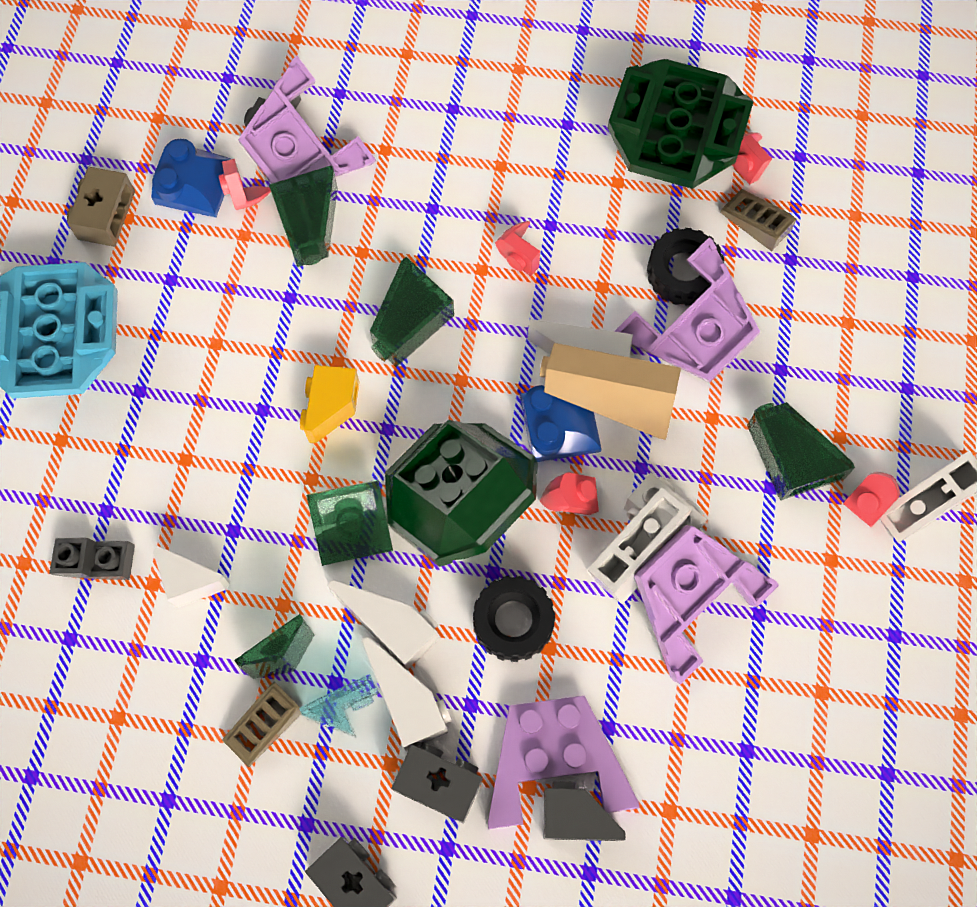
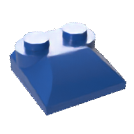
M180 138L170 141L164 147L152 178L151 198L154 204L217 218L225 196L218 175L224 174L222 162L231 160V158L197 149L187 139Z
M543 385L532 387L527 393L520 394L530 453L535 456L537 462L602 451L594 412L545 393V386Z

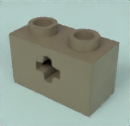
M88 166L84 178L78 183V195L75 203L68 210L67 224L78 240L116 247L135 190L126 173Z

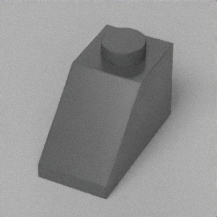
M553 781L552 788H545L544 840H626L625 831L585 789H576V782Z

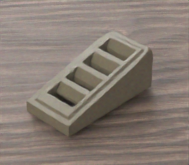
M741 189L720 212L771 252L792 231L797 220L785 210L744 189ZM741 202L745 203L746 206L741 212L735 210ZM753 209L756 213L752 218L746 216ZM761 217L766 219L763 224L758 222ZM771 224L776 226L774 230L769 228Z
M274 681L226 734L222 741L247 767H250L304 710ZM274 700L286 710L282 716L270 706ZM263 711L276 722L272 728L259 717ZM252 722L266 734L261 740L248 728ZM241 733L255 746L251 752L237 740Z

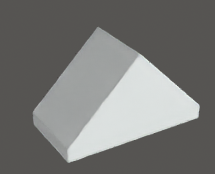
M156 545L153 551L167 600L176 608L222 592L230 584L222 574Z

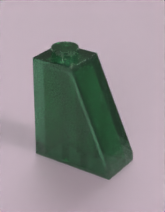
M330 165L269 184L297 267L314 265L322 259L328 258L338 192L333 166Z
M407 257L401 261L370 329L373 344L371 349L379 359L384 362L388 359L395 367L401 364L455 315L454 300Z
M787 402L774 406V403H768L754 410V414L747 424L780 501L844 480L855 468L853 462Z

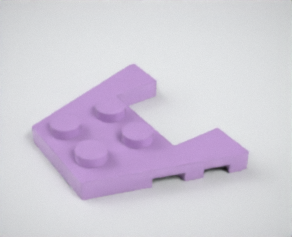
M298 56L292 59L288 69L281 79L279 78L273 87V91L264 104L260 106L238 139L241 146L279 195L370 166L376 162L375 157L359 136L335 154L330 155L290 102L315 84V78Z
M709 237L687 259V263L711 286L661 335L636 311L614 332L633 334V346L710 383L760 334V330L742 295L738 292L730 272L717 251V247Z
M685 525L634 574L670 678L678 684H682L703 663V659L682 632L731 583H733L746 602L753 607H758L779 586L777 581L765 576L756 570V567L729 552V549L690 525Z
M585 695L509 705L488 818V830L523 825L518 783L596 772L602 807L607 813L640 808L639 802Z

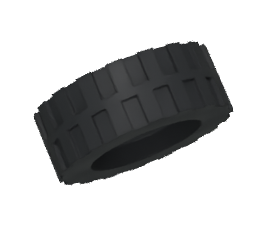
M685 227V229H673L672 232L664 233L661 239H657L651 250L647 265L648 281L653 286V291L656 294L658 293L663 300L673 302L672 304L692 305L711 285L701 275L690 281L677 279L669 270V261L678 253L693 254L709 237L713 242L714 238L710 235L707 236L701 230L697 231ZM714 242L715 246L717 247V251L724 263V254H721V247L719 246V244H716Z
M517 575L516 577L505 576L501 580L492 581L490 586L480 592V597L474 604L473 627L478 642L484 646L486 652L490 655L493 654L502 661L504 659L511 660V662H518L521 659L528 660L534 654H539L551 638L555 622L553 602L551 598H548L547 591L543 587L540 588L534 580H527L523 576ZM509 601H518L525 604L532 614L531 627L525 634L518 637H510L503 634L495 622L497 610L501 605Z

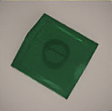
M379 480L306 495L322 566L393 551Z
M298 614L234 661L252 679L295 672L315 634L303 617Z

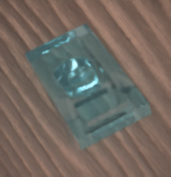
M369 674L299 709L307 720L356 738V733L345 710L351 707L353 711H357L369 706L374 702L372 697L379 694V691Z

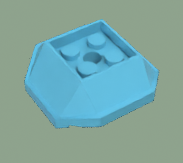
M85 262L18 266L0 276V388L12 399L84 394L116 354L118 290L115 285ZM56 329V331L53 334L47 336V334H49L50 331Z

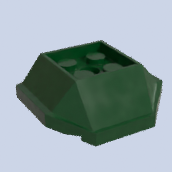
M661 59L641 67L636 65L626 68L607 129L629 172L693 189L735 164L754 101L747 94L744 95L728 75L668 59Z
M447 420L444 423L433 424L385 472L387 523L394 532L439 567L451 564L453 560L470 558L486 553L536 500L537 460L535 456L486 423H462Z

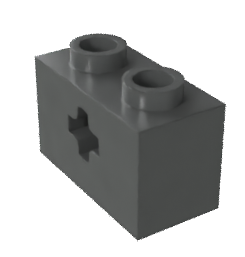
M425 742L422 743L420 748L411 744L391 789L464 824L483 781V777L477 775L479 768L459 758L455 764L441 758L443 755L442 750ZM441 771H445L446 780L450 782L448 788L440 786L438 791H434V784L429 779L431 774L438 776Z
M340 837L304 871L333 907H389L397 899L392 893L397 886L381 868L375 873L367 864L366 860L370 855L356 838L349 842L346 838ZM348 873L352 875L362 874L363 878L359 882L363 888L361 892L357 890L347 891L346 886L349 884V879L346 875Z

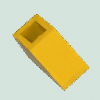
M314 365L313 377H307L305 396L309 398L308 408L302 409L300 416V429L304 430L309 443H317L355 415L360 384L356 369Z

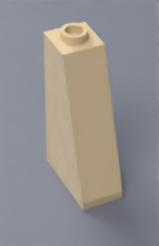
M554 343L550 357L543 356L540 377L545 378V393L659 439L666 440L681 368Z

